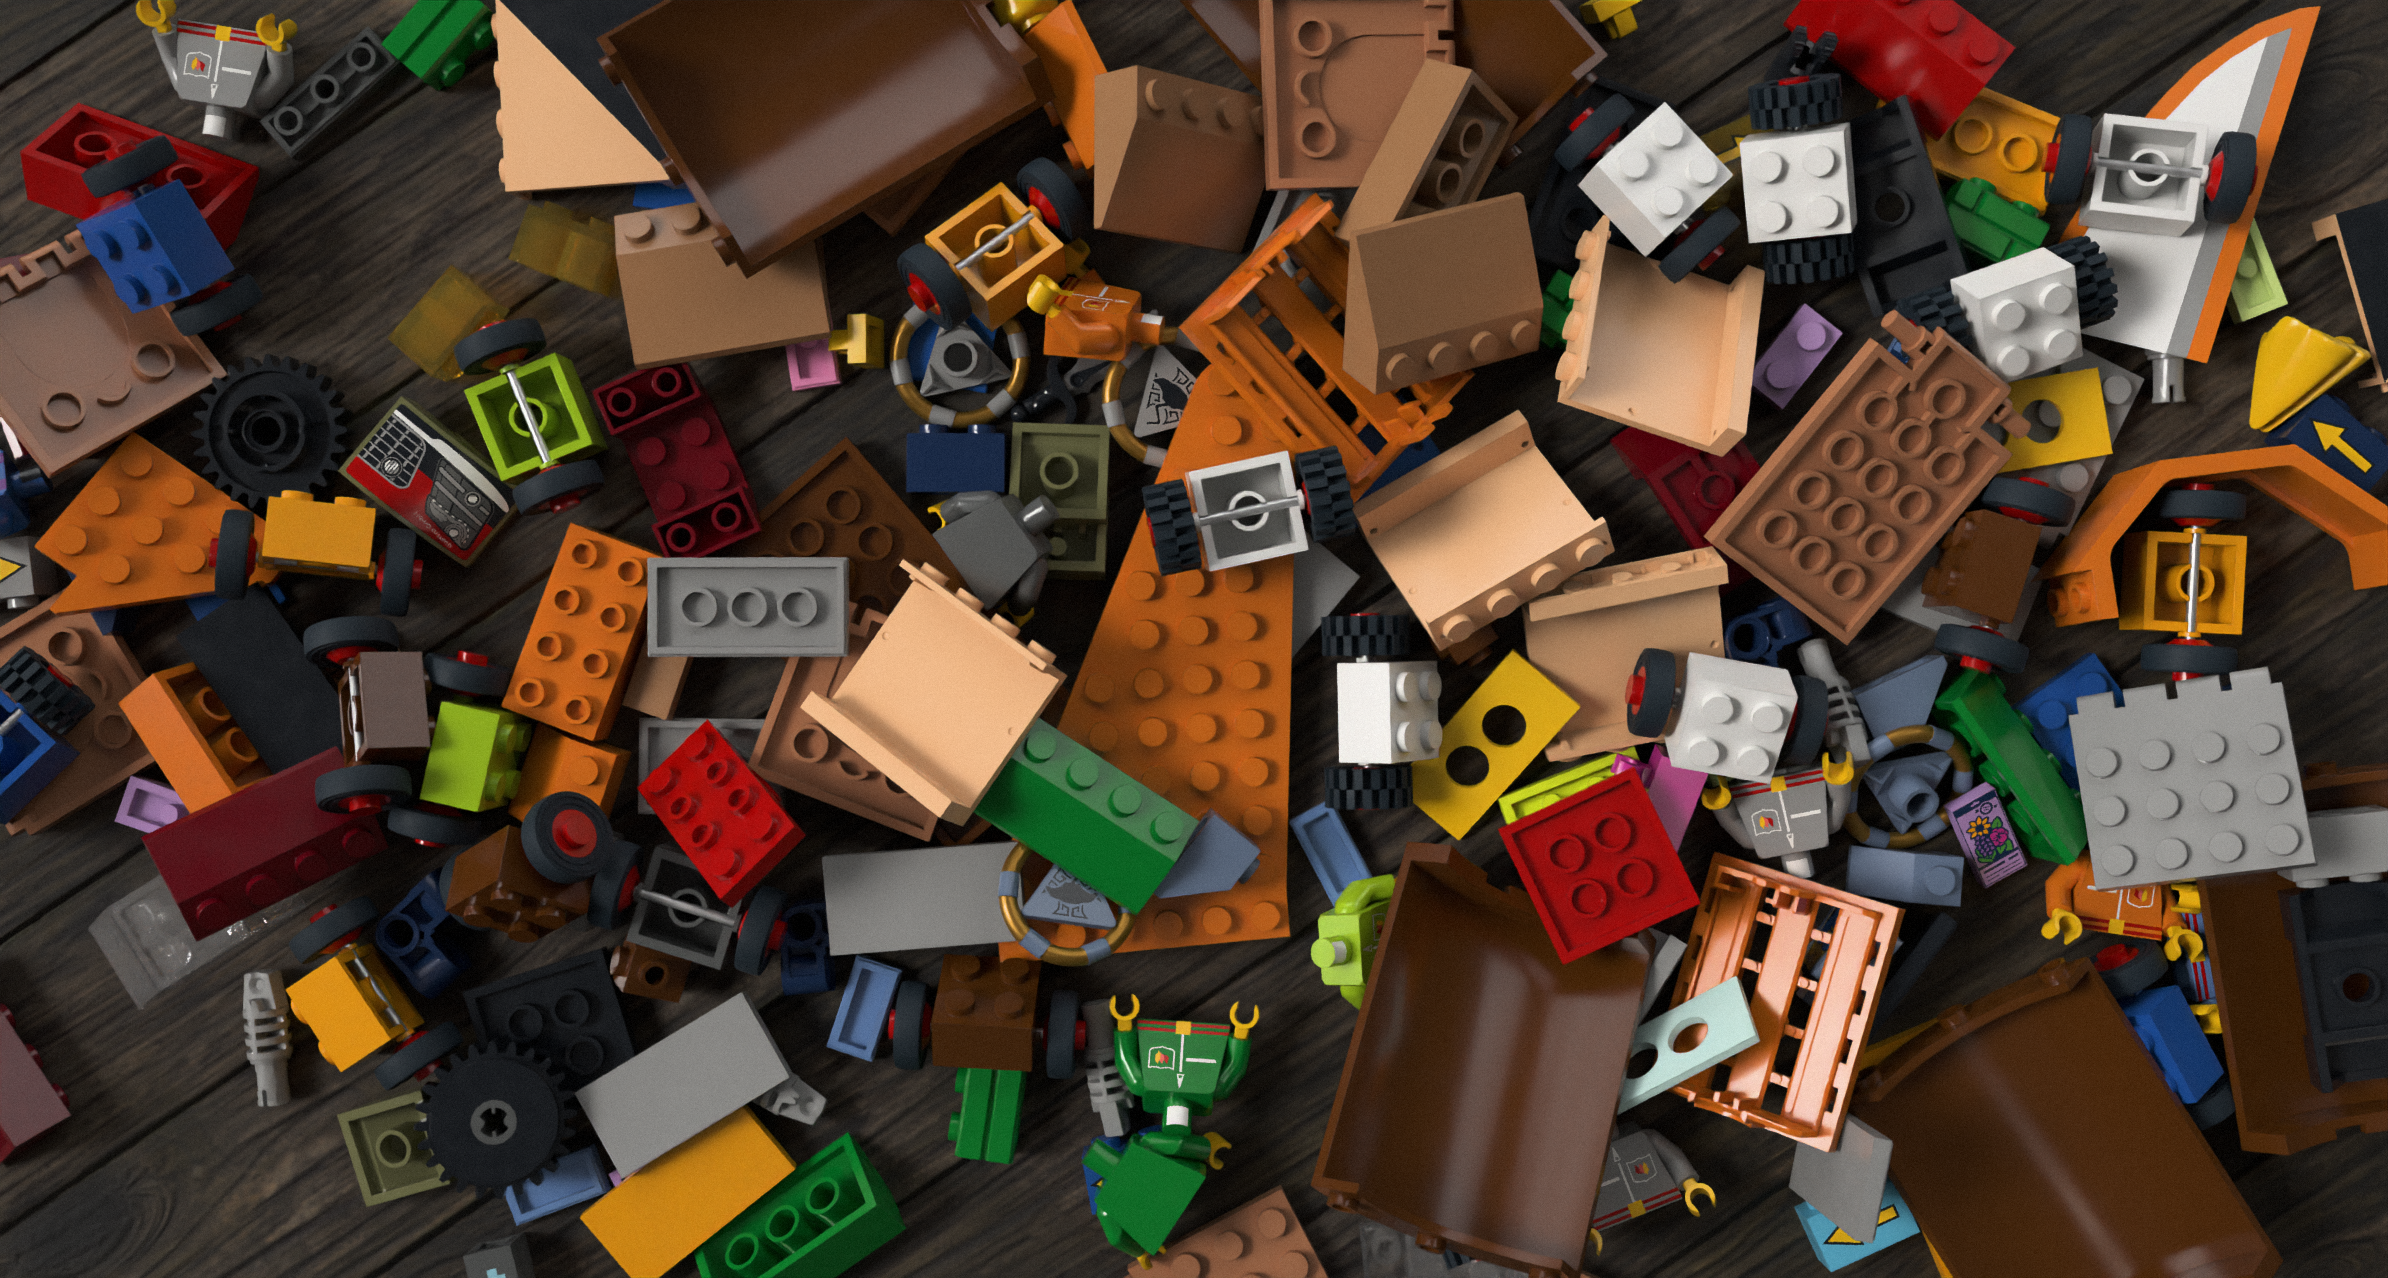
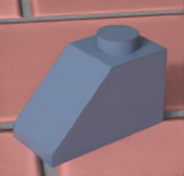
M1944 655L1924 656L1849 691L1854 695V705L1858 706L1860 711L1859 717L1863 719L1868 737L1867 744L1881 734L1896 728L1910 725H1926L1948 665ZM1906 744V745L1897 747V748H1896L1895 750H1893L1892 752L1897 751V750H1899V749H1901V748H1904V747H1906V746L1909 745V744Z
M1210 808L1197 824L1176 863L1154 891V894L1159 898L1230 890L1237 881L1244 884L1253 875L1260 864V860L1256 857L1261 850L1254 841Z
M1849 844L1845 891L1856 895L1909 903L1960 907L1964 857L1939 851L1876 848Z

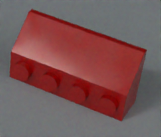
M1801 0L1783 24L1791 32L1794 31L1797 25L1807 27V40L1812 41L1814 44L1824 31L1835 33L1839 41L1828 60L1886 104L1905 94L1912 96L1924 132L1936 142L1946 133L2016 48L1953 0Z
M81 103L73 106L20 151L27 200L85 220L120 200L134 196L133 191L138 188L128 192L119 190L110 195L95 198L84 183L81 174L90 167L107 159L103 153L104 151L124 141L132 139L134 144L137 145L151 138L165 135L174 147L178 160L159 171L156 178L147 184L153 183L155 187L180 179L224 251L238 237L260 174L259 167Z

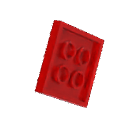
M1635 766L1627 768L1498 829L1563 965L1701 904Z

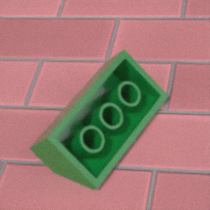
M1963 668L1939 686L1929 715L1939 728L1953 733L1965 745L1973 763L1974 778L1979 785L1987 782L1995 788L2014 834L2029 855L2066 866L2070 865L2077 859L2088 841L2081 793L2075 788L2069 789L2059 775L2063 771L2059 761L2049 750L2041 749L2031 736L2034 728L2029 719L2020 710H2013L2003 697L2006 689L2001 680L1992 671H1990V674H1985Z
M1040 718L1034 723L973 811L1134 915L1140 912L1174 866L1199 823V820Z
M848 1132L798 1166L793 1172L693 1250L701 1278H835L904 1231L906 1227L891 1190L855 1138Z

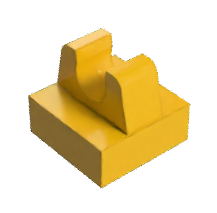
M1590 0L1579 6V9L1586 24L1602 22L1611 39L1616 37L1620 39L1638 29L1631 6L1642 0Z
M847 314V329L831 331L832 338H828V351H838V354L848 355V364L865 369L884 368V320L868 314Z

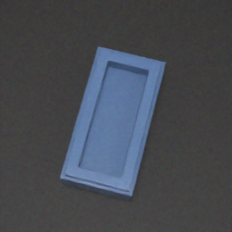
M1325 801L1288 820L1334 907L1336 900L1348 884L1356 880L1372 877L1337 809L1326 808Z
M861 953L856 956L826 1047L870 1062L875 1059L904 971L903 967Z
M595 1143L570 1152L567 1156L557 1157L556 1159L560 1164L558 1169L553 1173L543 1167L541 1169L544 1175L542 1184L536 1186L528 1178L526 1180V1190L521 1195H517L512 1185L507 1186L505 1196L516 1226L604 1194L611 1189Z

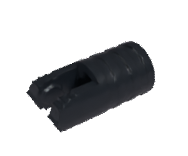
M1797 25L1767 69L1764 83L1770 80H1781V78L1818 74L1837 46L1839 40L1836 34L1824 31L1814 44L1812 41L1807 40V27Z

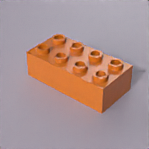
M570 523L501 707L590 741L608 739L648 631L647 558H665V556L589 526Z

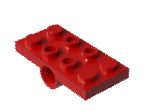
M708 719L694 733L689 735L637 787L719 899L731 908L806 836L779 803L782 799L777 792L747 764L720 729Z

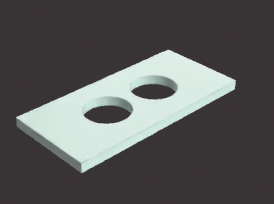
M1737 976L1637 1027L1630 1059L1645 1049L1658 1050V1058L1653 1068L1645 1075L1635 1079H1625L1618 1114L1760 1042L1742 983ZM1696 1023L1708 1025L1707 1035L1698 1047L1686 1053H1676L1673 1051L1674 1041L1683 1029Z

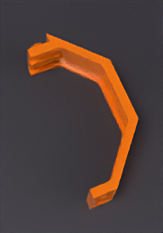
M2296 444L2159 460L2113 475L2073 526L2069 535L2063 539L2031 582L2049 580L2050 589L2047 593V606L2050 614L2055 617L2056 628L2118 618L2119 614L2110 561L2111 551L2115 543L2161 488L2182 486L2185 483L2242 480L2340 541L2349 555L2354 590L2388 586V506Z

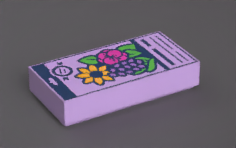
M1984 782L1944 805L1976 881L1984 888L1993 885L2027 865L1995 788L1990 784Z

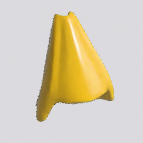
M2283 317L2269 332L2264 333L2260 339L2249 417L2250 427L2260 429L2262 432L2271 431L2371 358L2370 353L2356 345L2352 338L2345 336L2333 337L2303 324L2294 317Z

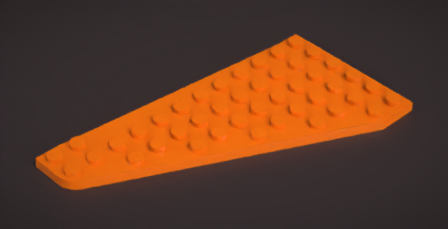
M1226 357L1231 364L1234 363L1231 357ZM1210 364L1200 373L1193 385L1154 485L1182 479L1187 490L1191 512L1193 513L1185 472L1288 451L1296 486L1295 455L1221 373ZM1259 394L1264 399V401L1267 400V396L1265 394ZM1292 430L1293 433L1297 436V430ZM1144 508L1056 729L1200 821L1207 811L1212 808L1254 841L1261 852L1256 857L1260 860V864L1253 875L1244 884L1237 881L1230 890L1159 898L1153 893L1138 913L1127 939L1113 953L1290 937L1286 886L1294 553L1208 571L1205 569L1198 537L1202 568L1162 577L1156 560L1155 550L1151 544L1146 521L1147 515ZM1036 852L1029 857L1022 867L1025 904L1054 865V863ZM1105 896L1113 916L1117 920L1118 904ZM1027 919V924L1030 928L1051 942V944L1065 948H1080L1083 945L1103 938L1110 931ZM1018 941L998 942L1000 962L1009 958H1021L1026 962L1042 960L1018 944Z

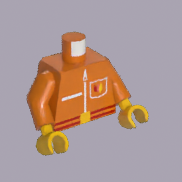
M1080 238L1070 244H1064L1066 272L1071 275L1075 274L1077 278L1069 277L1060 288L1051 278L1040 274L1029 287V293L1027 294L1028 306L1039 314L1046 313L1044 354L1123 361L1131 351L1132 342L1160 346L1162 343L1165 317L1141 313V293L1107 285L1094 268L1089 271L1083 262L1090 254V248Z
M2083 848L2077 859L2070 865L2060 864L2045 882L2047 916L2051 919L2043 925L2041 932L2049 940L2056 936L2060 929L2064 933L2065 945H2069L2077 939L2083 929L2161 941L2163 934L2170 938L2163 947V953L2171 961H2176L2181 956L2179 945L2187 950L2188 958L2192 961L2203 949V942L2200 936L2194 931L2187 929V924L2182 914L2171 911V906H2176L2178 901L2170 884L2098 892L2095 887L2090 849Z

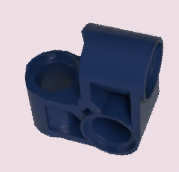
M1782 596L1772 598L1758 604L1755 608L1722 620L1725 658L1779 668L1776 661L1778 658L1776 651L1781 650L1784 645L1814 637L1808 616ZM1741 625L1749 633L1748 645L1742 651L1735 646L1733 640L1735 630Z
M442 866L436 868L412 888L407 897L382 918L375 932L376 943L380 949L400 968L411 985L429 999H436L472 965L471 958L464 948L444 931L456 919L449 912L445 911L446 907L441 898L439 884ZM399 920L406 921L412 927L414 935L411 943L405 942L397 934Z
M825 897L796 901L784 912L780 921L788 923L787 932L781 946V981L785 996L835 991L836 970L834 956L830 955ZM799 912L810 915L815 921V932L810 935L798 933L793 928L792 916Z

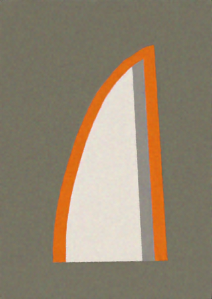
M2321 6L2299 8L2258 23L2234 37L2194 65L2144 117L2209 124L2203 165H2209L2215 147L2224 132H2244L2255 136L2257 147L2256 165L2258 166L2257 182L2236 223H2214L2205 219L2203 210L2204 186L2199 188L2195 221L2180 237L2078 225L2081 205L2079 206L2059 243L2079 236H2088L2091 242L2096 241L2100 246L2099 254L2105 252L2108 258L2105 264L2107 269H2113L2115 276L2110 278L2112 283L2117 284L2118 293L2113 294L2118 300V307L2113 308L2116 312L2110 320L2081 329L2082 334L2202 363L2208 362Z

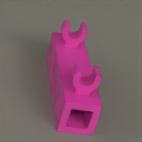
M1657 744L1654 746L1648 764L1617 753L1611 772L1617 774L1635 766L1678 853L1708 773L1672 767L1667 748Z

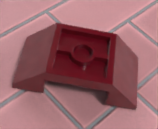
M690 362L638 370L592 391L611 436L622 440L658 523L651 525L665 558H703L763 531L753 489L715 403Z
M1631 426L1609 440L1635 480L1645 479L1691 550L1713 546L1725 561L1728 569L1729 583L1719 585L1720 599L1754 577L1753 574L1704 537L1760 470V466L1742 439L1723 457Z

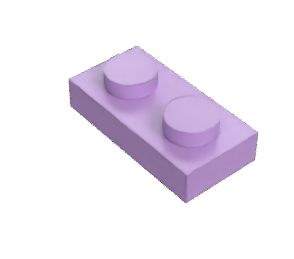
M1804 303L1799 306L1754 363L1751 390L1777 411L1782 410L1843 333Z
M138 774L130 776L115 822L151 833L189 815L190 812L172 785Z

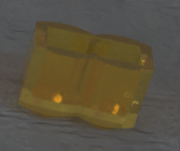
M545 201L543 209L528 204L508 259L531 270L609 298L619 271L616 259L615 226L595 218H591L588 225L571 220L573 211L549 201Z

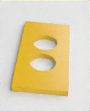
M2098 367L2007 383L2011 387V392L2007 397L2012 401V408L2021 416L2024 409L2031 402L2036 400L2048 401L2059 411L2061 425L2057 435L2047 443L2035 442L2026 435L2017 439L2006 430L2002 446L2013 455L1996 474L2113 454Z
M1512 649L1442 728V742L1439 747V758L1412 761L1409 765L1412 766L1413 803L1459 841L1580 709L1581 705L1515 649ZM1509 705L1522 713L1526 721V730L1520 740L1510 745H1499L1488 739L1483 731L1482 721L1485 714L1493 707ZM1462 746H1472L1481 750L1489 762V772L1485 779L1478 784L1470 786L1455 782L1448 774L1446 768V760L1453 750Z

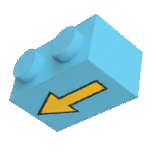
M1888 1175L1875 1241L1873 1240V1243L1854 1240L1807 1201L1794 1206L1818 1260L1830 1272H1834L1920 1232L1911 1211Z

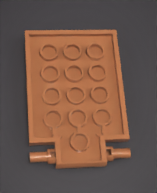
M1892 310L1884 316L1881 326L1901 342V349L1911 357L1910 360L1904 365L1882 345L1869 338L1704 535L1711 544L1846 645L1851 642L2013 455L1981 428L1984 422L1987 420L1991 424H2000L2017 439L2024 437L2031 428L2030 422L2012 408V401L2007 397L2011 392V387L1941 327L1937 326L1932 333L1923 326L1915 327L1896 310Z

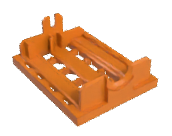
M1315 192L1307 197L1179 328L1294 455L1337 446L1342 456L1343 465H1345L1346 478L1351 489L1349 490L1350 496L1354 504L1409 444L1422 441L1436 428L1432 422L1445 418L1452 411L1453 406L1449 401L1475 374L1471 369L1407 386L1406 388L1417 400L1402 404L1395 396L1401 388L1375 395L1342 370L1344 337L1331 322L1339 313L1344 318L1346 316L1349 248L1334 236L1341 223L1331 210L1334 203L1331 200L1324 202ZM1283 250L1301 267L1291 277L1280 266L1281 263L1289 258ZM1307 276L1332 303L1323 314L1298 287ZM1251 290L1258 296L1261 308L1252 317L1238 304ZM1269 315L1276 317L1292 335L1294 344L1284 354L1259 327ZM1302 352L1309 354L1324 370L1327 380L1317 390L1292 364ZM1226 357H1231L1234 363L1231 364ZM1335 388L1342 390L1356 406L1359 416L1349 426L1324 400ZM1259 394H1265L1267 396V400L1264 401V399ZM1367 424L1374 426L1388 442L1377 455H1374L1357 436ZM1292 430H1297L1301 435L1297 437Z
M1714 852L1701 895V904L1698 906L1687 945L1689 946L1684 954L1668 1011L1734 976H1737L1741 981L1745 968L1759 973L1749 1008L1760 1042L1737 1053L1736 1056H1731L1719 1062L1732 1067L1725 1091L1711 1090L1717 1064L1666 1091L1687 1098V1102H1694V1107L1730 1117L1750 1128H1765L1825 1152H1836L1905 909L1726 854ZM1768 888L1776 889L1773 898L1766 897ZM1764 901L1772 904L1774 908H1778L1776 916L1762 912ZM1820 902L1840 908L1833 934L1816 929L1815 920ZM1758 922L1773 926L1762 963L1748 958ZM1813 939L1830 944L1819 982L1803 977L1801 969L1808 944ZM1876 941L1881 943V945H1880V947H1879V950H1878V954H1877V947H1876V945H1875V944H1876ZM1876 957L1875 966H1871L1870 961ZM1799 987L1816 992L1805 1029L1789 1024L1788 1019L1794 992ZM1862 990L1867 991L1864 1002L1863 995L1861 993ZM1863 1003L1861 1014H1855L1857 1008H1859ZM1696 1023L1683 1029L1674 1041L1673 1051L1676 1053H1686L1698 1047L1707 1035L1708 1025ZM1785 1035L1802 1040L1791 1077L1776 1072L1774 1065L1780 1041ZM1848 1039L1853 1040L1851 1047H1849ZM1658 1050L1656 1051L1652 1068H1653V1066L1655 1065V1063H1656V1061H1657V1058H1658ZM1849 1052L1847 1063H1842L1843 1056ZM1772 1082L1788 1088L1780 1115L1761 1109L1767 1086ZM1834 1087L1839 1089L1837 1096L1835 1095ZM1834 1102L1833 1111H1827L1829 1105Z

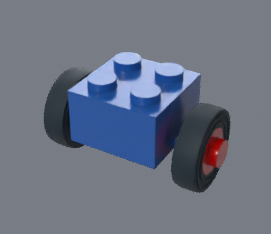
M165 135L157 136L137 145L134 144L132 139H129L104 151L103 153L107 159L90 167L81 174L84 183L95 198L104 197L119 190L128 192L136 188L138 189L133 191L134 196L118 201L81 221L76 226L84 237L87 249L98 259L111 279L118 297L127 304L132 314L191 295L188 300L170 312L173 323L183 336L196 335L211 328L215 332L220 331L242 319L240 314L253 307L263 298L261 289L250 274H245L226 281H216L235 268L181 180L177 179L155 187L153 183L147 184L156 178L159 171L178 160V155Z
M2153 939L2131 940L2109 946L2090 957V961L2166 1077L2165 1080L2172 1092L2177 1094L2200 1131L2205 1130L2230 1116L2236 1110L2230 1078L2224 1073L2179 986L2173 985L2142 990L2157 981L2168 969L2167 959L2158 943Z

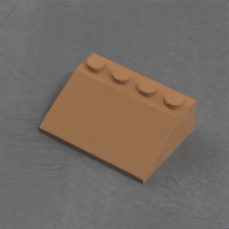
M1139 65L1095 75L1094 229L1230 254L1241 253L1266 183L1262 97Z
M1515 192L1350 232L1342 370L1373 394L1378 395L1539 350L1544 305L1524 195Z
M696 202L614 216L616 259L633 359L637 370L832 338L822 235L746 279L736 263L726 267L711 242V240L718 236Z

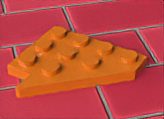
M132 432L34 546L39 552L76 576L49 610L62 617L216 595L215 568L208 566L212 537L219 538L221 522L226 510L252 511L240 503L230 500L231 497L224 492L217 490L215 486L135 432ZM254 513V537L258 541L259 552V549H263L266 521ZM257 562L255 572L249 577L248 587L256 581H264L267 587H272L284 571L266 570L265 565L263 568H260Z

